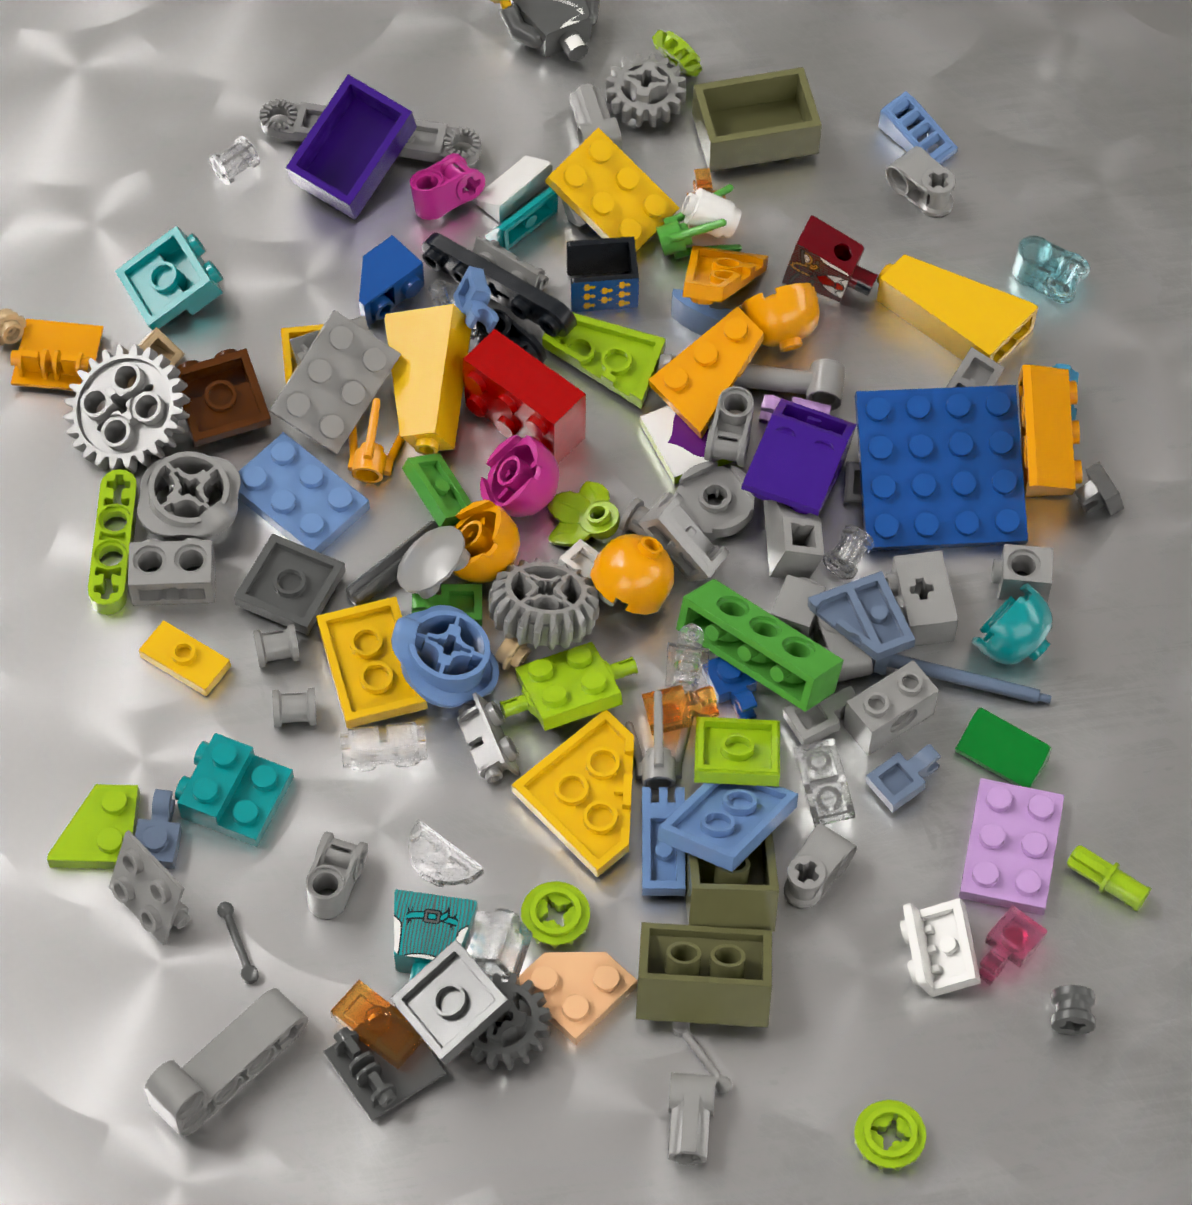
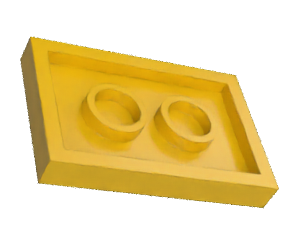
M599 127L544 181L602 239L634 236L636 252L657 232L656 227L664 225V218L673 216L680 209Z
M396 596L316 616L319 633L347 729L428 709L427 701L413 690L405 680L401 669V662L392 649V632L396 621L402 617Z

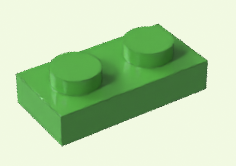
M441 454L407 458L402 470L439 527L455 526L460 521L455 516L472 502Z

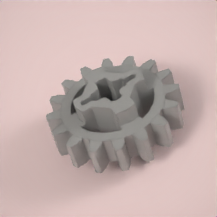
M640 53L635 56L634 62L623 58L622 68L617 66L611 68V77L606 78V103L611 104L613 115L622 112V122L624 123L633 118L636 119V127H641L643 121H649L652 127H656L657 119L661 118L664 122L668 123L670 122V112L678 115L681 112V104H684L686 101V78L680 76L679 66L669 68L668 58L657 62L655 54L651 53L648 60H643Z

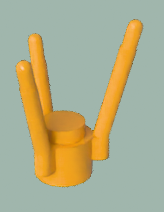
M374 398L372 402L366 442L362 443L360 448H358L357 425L348 437L350 458L347 469L352 471V476L355 479L365 483H378L383 480V475L391 476L393 463L405 441L400 437L399 432L388 455L384 453L382 445L375 443L380 409L379 398Z

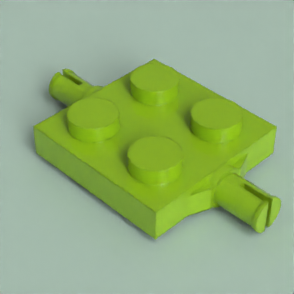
M591 641L515 667L516 677L522 688V695L500 701V708L505 719L528 710L538 718L544 731L623 705L622 694L615 680L637 674L638 668L632 656L609 664L601 658Z

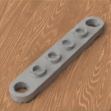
M275 99L276 102L268 101L269 104H264L263 109L261 108L260 110L261 128L268 136L303 142L326 106L304 102L296 104L286 102L284 99L282 101ZM278 114L289 118L286 119V123L285 121L282 124L278 122V125H276V122L272 124V121L269 120L272 116ZM415 119L417 128L398 155V157L439 162L447 155L455 153L465 158L467 165H471L481 155V139L479 134H476L473 129L470 131L467 127L466 129H462V127L454 128L448 127V124ZM460 142H466L472 146L470 150L467 149L466 152L462 151V153H460V150L456 152V149H453V146Z

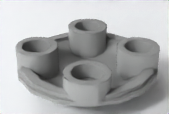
M440 526L426 532L415 540L404 553L398 565L397 580L400 587L409 593H417L423 599L434 596L439 590L440 584L453 571L464 568L470 560V553L465 548V539L462 532L453 526Z

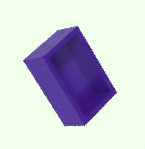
M348 74L285 167L292 183L356 220L416 130L417 126L413 113Z

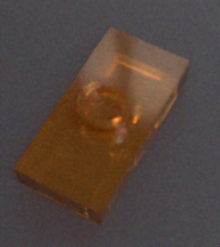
M358 980L330 1011L331 1018L343 1027H348L350 1031H356L363 1043L396 1069H399L424 1041L397 1008L361 980Z

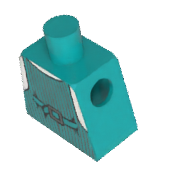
M395 889L394 961L396 971L410 974V981L455 939L468 950L478 923L477 901Z

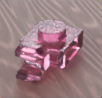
M1012 905L987 934L985 943L991 946L992 949L979 964L981 966L979 969L980 978L991 985L1009 960L1020 968L1045 939L1048 930Z

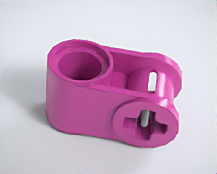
M455 153L447 155L441 161L416 172L410 178L415 212L418 217L424 220H436L467 201L474 200L480 195L485 186L484 175L477 169L469 168L465 158Z

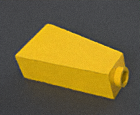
M905 254L893 265L891 263L887 264L877 278V283H879L878 302L962 361L971 347L999 364L1034 329L1038 306L1034 303Z
M454 304L388 313L385 315L388 346L401 353L391 370L400 437L409 443L416 452L423 455L437 454L438 451L455 449L464 386L463 358L469 351L472 329L468 328L465 323L466 315Z

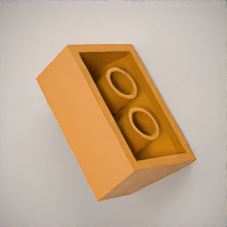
M1031 364L1022 365L1018 377L1025 497L1073 495L1076 490V484H1082L1081 460H1074L1073 444H1080L1079 420H1072L1071 405L1078 403L1076 380L1069 381V369Z

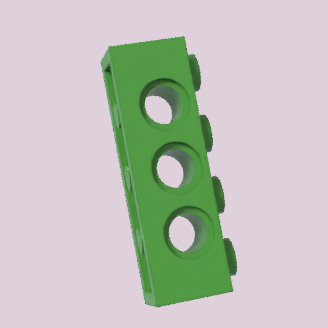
M715 579L683 597L676 630L806 712L835 693L844 661L839 656Z

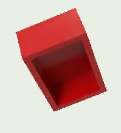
M496 329L463 358L466 406L474 415L485 417L496 425L498 431L506 438L518 435L521 438H525V435L531 436L550 450L558 464L586 438V393Z

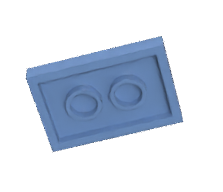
M284 432L238 471L241 479L238 499L287 539L319 553H322L370 509L369 500Z
M704 783L659 826L658 840L680 851L710 862L717 867L733 872L797 808L798 793L781 786Z

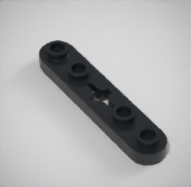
M432 233L421 245L424 262L435 271L441 270L449 274L458 284H460L469 266L483 269L487 285L491 289L490 298L509 308L519 319H528L539 325L549 336L566 337L577 325L575 315L564 303L439 233Z

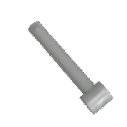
M661 354L658 371L676 356ZM818 359L812 362L810 371L748 364L741 377L736 379L733 386L805 394L806 400L831 405L830 411H833L841 405L845 367L840 362L832 359Z

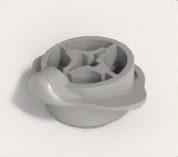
M179 452L159 459L151 464L142 476L140 484L141 494L137 507L138 519L148 532L162 537H172L183 541L187 538L204 539L218 535L225 531L236 518L238 512V493L241 486L240 474L237 468L228 460L199 452ZM169 486L170 494L167 496V501L160 505L156 496L158 492ZM218 488L222 498L210 507L208 498L211 497V491Z

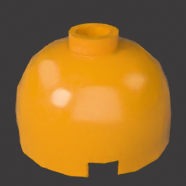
M795 283L775 288V294L764 298L762 292L745 300L740 305V309L764 332L762 345L767 347L779 346L781 352H788L802 347V339L813 333L818 325L820 315L818 297L811 283Z
M485 499L471 503L455 516L460 520L455 525V528L459 529L464 536L465 548L470 553V560L461 570L453 571L454 575L465 581L482 584L495 580L498 572L506 571L508 565L514 564L520 547V534L517 525L503 508Z
M625 534L612 539L597 555L590 577L595 588L611 603H614L617 598L628 604L625 609L626 611L634 614L648 615L657 612L671 593L674 585V564L668 552L655 538L644 535Z

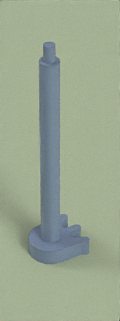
M899 654L875 661L873 673L885 675L887 667L899 669L914 660L922 671L931 678L1036 704L1038 701L1050 704L1052 697L1051 695L1040 693V689Z

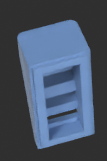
M907 91L881 109L878 127L905 151L908 152L915 146L921 147L926 151L932 145L937 144L939 147L929 155L939 164H942L957 153L958 147L920 103ZM912 124L915 126L911 130L907 129ZM925 134L927 136L922 141L918 142L917 139L920 138L922 135Z

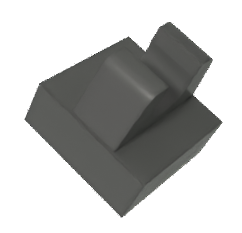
M1097 462L1085 469L1089 481L1075 491L1078 502L1084 512L1089 514L1105 507L1109 515L1112 516L1124 509L1120 493L1101 463Z

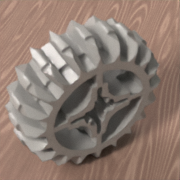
M538 558L533 563L520 560L518 566L508 565L506 571L497 573L496 579L492 583V588L489 590L488 610L490 612V619L494 620L495 629L504 631L505 638H517L519 645L529 643L533 644L535 649L538 646H547L551 651L555 645L568 649L571 642L581 643L584 636L591 635L600 610V606H598V590L593 587L591 578L580 576L582 570H571L567 567L566 563L563 565L554 564L553 559L550 562H541Z

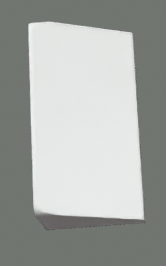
M525 155L487 186L473 202L501 223L547 185L544 181L553 172V165L547 160Z

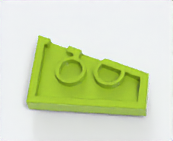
M576 313L573 314L576 317L577 325L566 337H559L557 335L551 337L544 332L542 346L546 350L642 409L650 389L648 379L657 371L660 355L664 353L666 348V338Z

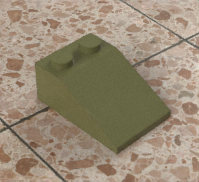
M773 833L733 872L717 867L710 862L685 852L688 925L772 930V932H775L779 884Z

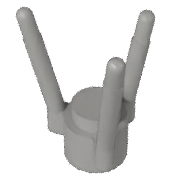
M656 690L654 692L653 707L654 748L648 749L645 757L642 756L633 723L628 721L625 727L634 735L633 759L635 762V778L642 780L644 787L659 790V787H668L669 789L676 784V779H682V763L693 722L695 705L691 703L687 706L675 756L673 757L671 750L663 746L662 692Z

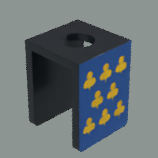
M634 236L577 240L566 243V269L569 276L628 272V274L572 278L570 280V306L572 312L638 308L639 273Z

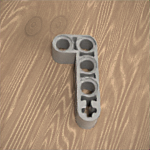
M277 988L267 991L182 1068L174 1060L167 1061L158 1067L145 1084V1092L150 1106L181 1137L192 1134L297 1039L308 1024L307 1016Z

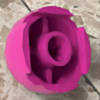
M518 435L510 436L499 444L486 465L491 467L488 478L481 477L480 481L481 497L483 500L492 501L495 505L503 508L508 515L516 518L535 515L545 508L556 494L560 477L558 463L550 450L541 442L525 435V438H521Z

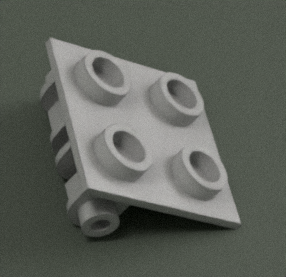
M129 830L126 831L109 888L119 902L124 903L140 920L143 928L152 933L164 945L167 943L173 926L181 929L191 919L187 914L188 907L181 902L185 888Z

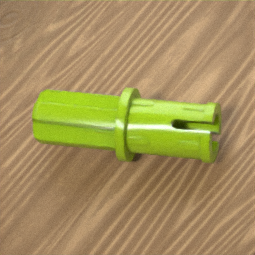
M1078 845L1068 858V867L1099 886L1098 891L1100 893L1107 891L1134 908L1133 910L1136 912L1141 908L1152 888L1145 886L1119 869L1120 864L1116 862L1112 865L1081 845Z

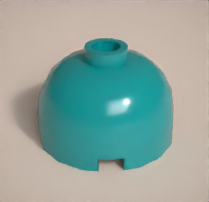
M1029 583L1019 588L1025 594L1024 596H1020L1017 600L1010 596L979 629L982 633H987L983 639L981 637H973L971 643L994 662L1011 665L1017 664L1027 657L1035 661L1051 644L1046 640V637L1052 629V613L1045 599Z

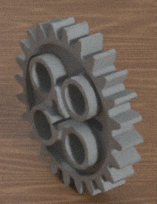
M136 344L132 345L130 351L122 345H117L115 356L105 349L102 350L103 361L101 363L90 358L89 364L92 370L89 373L83 370L77 371L83 381L81 384L69 385L76 392L75 398L64 399V403L72 407L73 411L63 415V419L74 424L66 430V434L76 439L72 446L80 452H84L82 457L91 463L95 462V465L103 470H106L108 467L112 470H123L125 466L126 469L135 473L138 461L148 468L152 463V455H156L161 459L165 457L162 449L165 444L173 448L177 446L171 436L173 433H185V430L178 425V421L190 417L187 412L181 409V406L191 402V400L185 394L180 393L188 386L185 381L177 378L181 371L174 365H170L171 361L164 355L160 354L158 356V353L150 347H147L144 351ZM137 375L135 383L131 387L127 388L128 381L131 379V377ZM106 400L104 408L97 413L98 405ZM157 404L156 412L148 418L150 408ZM126 429L125 437L117 443L118 435Z

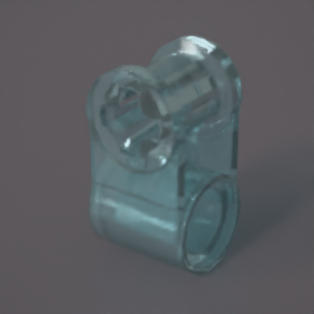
M1028 236L1020 241L1012 266V275L1016 281L1047 295L1056 302L1064 304L1073 301L1076 296L1077 285L1081 280L1086 279L1090 273L1089 263L1082 256L1056 246L1039 236Z

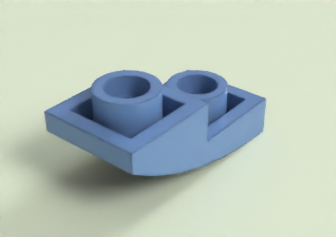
M673 288L671 317L701 336L732 311V309L711 308V304L702 305L691 301V298L682 297L683 290Z

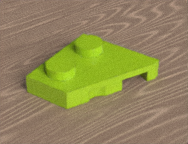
M95 784L48 853L47 861L49 867L114 869L125 832L129 830L134 836L136 833L140 798L138 785Z

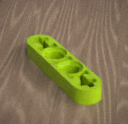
M122 469L108 472L102 478L100 484L88 582V595L92 607L98 613L105 615L121 611L126 604L128 596L129 543L134 542L139 492L134 475ZM118 485H125L126 487L121 493L122 504L116 503L114 495ZM113 517H121L127 521L126 525L119 531H110L105 528L106 522ZM108 552H118L123 556L122 560L114 566H107L101 563V558ZM105 579L111 580L114 593L110 594L109 599H102L101 597L106 592Z

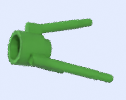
M729 184L713 194L723 197L733 191L734 187ZM680 212L674 216L664 218L665 225L656 227L664 256L674 254L676 260L691 255L692 247H686L693 244L691 237L724 227L727 221L720 219L688 228L685 222L679 224V222L685 220V215ZM740 244L703 246L738 252L742 250Z

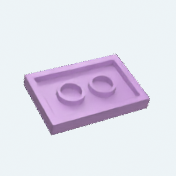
M981 778L959 898L1044 915L1064 795Z

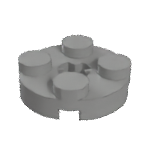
M708 461L688 469L680 478L676 492L683 498L679 504L706 537L713 541L716 538L731 536L739 532L752 520L755 496L751 492L741 489L746 473L733 465L729 469L718 466V462ZM716 494V498L718 495H722L725 498L722 500L721 505H710L707 503V495Z

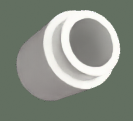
M699 188L695 194L690 192L681 209V213L685 215V224L692 227L725 219L727 224L724 227L706 232L717 238L721 236L730 238L741 218V210L735 208L734 202L702 188Z

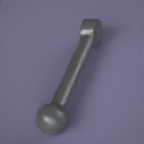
M222 902L217 908V913L225 920L243 968L241 970V978L246 984H254L259 978L258 970L250 964L232 916L234 907L229 902Z

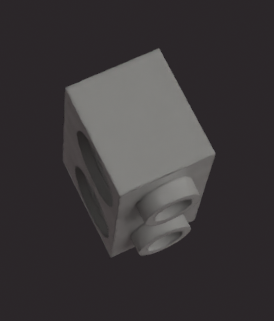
M187 538L183 541L148 539L143 542H130L128 588L133 606L215 603L216 560L212 540ZM194 566L200 567V568H198L197 570H194V571H187V570H186V569H188V568H190V567H194ZM150 568H159L153 572H145Z

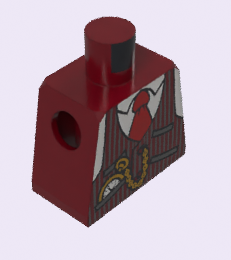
M811 215L795 245L782 283L786 285L811 283L818 297L837 303L841 301L848 287L869 296L878 275L858 266L864 252L862 244Z

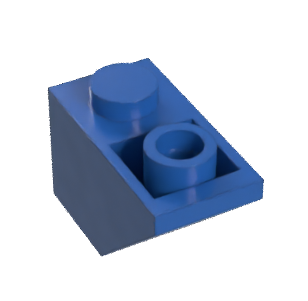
M393 235L363 256L359 307L360 317L365 316L368 327L375 321L384 319L386 314L391 313L393 308L405 299L416 296L424 286L423 262Z

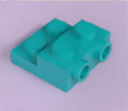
M177 226L115 270V273L151 330H154L156 327L160 329L185 310L194 315L223 294L222 289L218 285L223 280L221 273L210 260L205 263L201 257L206 252L203 244L193 233L187 236Z
M214 733L210 743L202 741L199 744L194 756V765H197L191 778L183 776L177 785L175 799L178 800L180 816L193 823L258 847L294 778L293 770L256 756L253 747Z

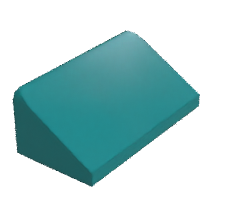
M549 187L489 231L485 238L489 241L496 240L500 246L509 250L558 212V194Z

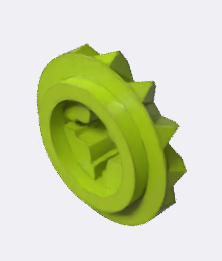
M658 30L654 34L652 39L655 48L664 58L669 59L671 65L674 67L679 66L680 72H683L686 76L697 77L703 70L699 63L701 59L690 45L671 31Z
M559 881L546 882L532 889L525 897L521 907V919L525 932H528L537 944L542 942L551 945L555 949L557 946L566 943L573 945L574 941L582 933H586L590 920V907L584 894L575 886ZM548 903L557 912L565 911L563 914V927L554 920L546 921L548 918Z
M881 1100L869 1105L861 1112L855 1124V1145L860 1150L863 1160H869L879 1170L895 1168L899 1171L904 1166L915 1163L925 1147L926 1128L922 1118L912 1107L900 1101ZM892 1121H895L896 1136L901 1138L902 1141L894 1140L892 1146L885 1150L884 1138L877 1133H885L888 1127H891Z

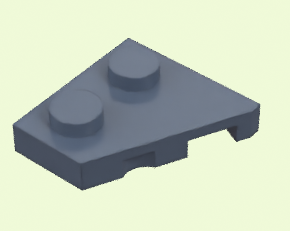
M882 571L808 597L810 611L875 661L915 647L913 633Z

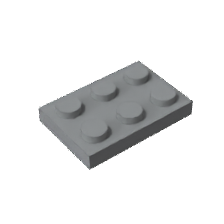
M334 310L269 409V412L336 455L385 381L401 353Z

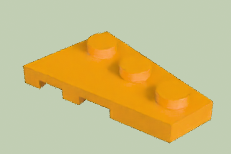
M693 245L682 297L691 298L692 302L702 305H710L714 301L723 302L767 270L769 256Z
M737 306L649 378V386L702 439L708 429L709 422L715 414L721 392L726 388L732 387L736 379L741 377L764 341V332Z

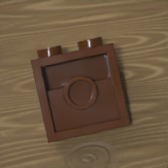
M247 348L239 351L236 349L223 350L212 359L202 362L190 360L177 366L181 371L177 378L182 379L188 385L180 393L188 396L191 402L181 406V409L190 415L186 422L195 447L271 425V417Z

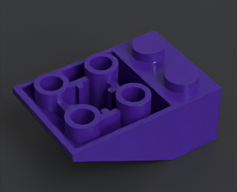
M781 398L772 413L741 489L751 492L758 499L774 500L790 506L792 510L798 513H811L818 516L845 464L857 424Z

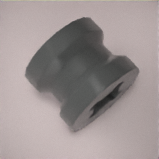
M1064 985L1052 990L1051 1002L1055 1006V1013L1051 1016V1027L1053 1030L1062 1034L1082 1035L1095 1029L1096 1020L1095 1016L1091 1013V1007L1095 1004V992L1092 989L1080 985Z

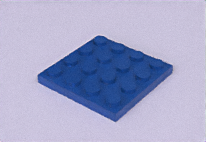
M1016 385L856 391L855 409L865 551L1027 544L1028 530Z

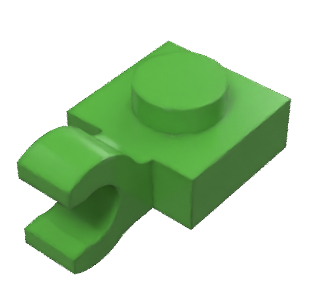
M441 584L440 595H434L428 599L421 598L417 593L412 594V613L437 605H448L462 610L482 627V584Z

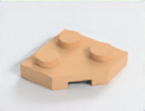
M544 952L518 976L520 986L527 980H531L535 986L534 994L538 992L544 994L547 1002L543 1007L549 1008L552 1019L549 1021L575 1045L637 988V980L607 952Z

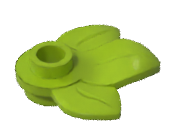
M586 481L581 486L579 493L572 491L558 493L547 505L550 513L559 521L548 538L550 543L557 546L572 547L579 539L586 542L591 537L598 540L607 539L613 536L619 527L620 513L618 508L610 502V493L607 488L597 482Z

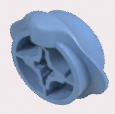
M437 605L400 617L396 621L391 637L392 649L401 662V669L405 680L427 702L439 707L452 708L473 701L472 694L475 692L483 698L494 691L499 678L497 660L490 651V642L486 632L465 612L456 607Z

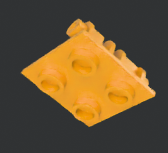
M26 318V327H24L19 350L11 351L10 364L15 366L11 385L73 391L69 385L81 384L83 381L77 371L83 370L89 373L92 370L89 359L92 358L95 361L97 359L104 329L103 326Z

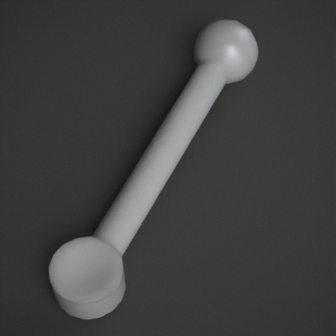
M673 1022V1033L676 1036L683 1037L710 1075L716 1076V1090L719 1093H728L732 1088L731 1079L721 1075L689 1031V1022Z

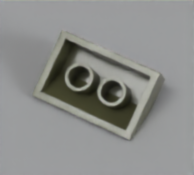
M641 922L636 1019L657 1022L673 1021L742 1027H768L772 992V930Z

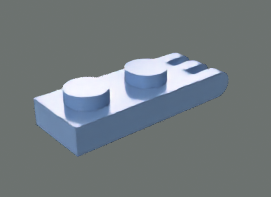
M642 787V896H685V852L658 840L659 826L685 802V787H676L674 793L675 802H668V787H659V802H651V787Z

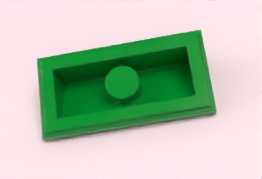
M980 707L973 715L955 748V752L1006 781L1028 788L1033 786L1046 766L1052 750L1051 746Z

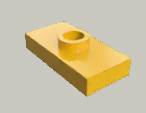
M164 620L139 649L141 658L205 697L209 695L231 668L230 659Z

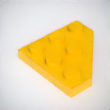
M608 710L602 711L512 784V792L597 878L629 852L634 735Z

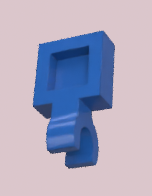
M720 657L703 662L702 672L718 704L730 700L739 719H756L757 715L754 708L757 707V702L752 692L757 690V681Z

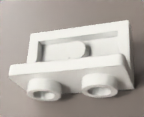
M960 898L921 910L912 903L903 905L905 920L900 922V927L906 944L911 948L912 960L908 961V970L913 983L916 986L919 985L931 997L980 984L981 979L966 904Z

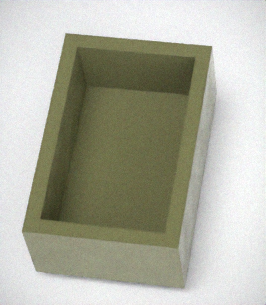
M804 67L693 86L692 115L709 172L819 154L822 124Z

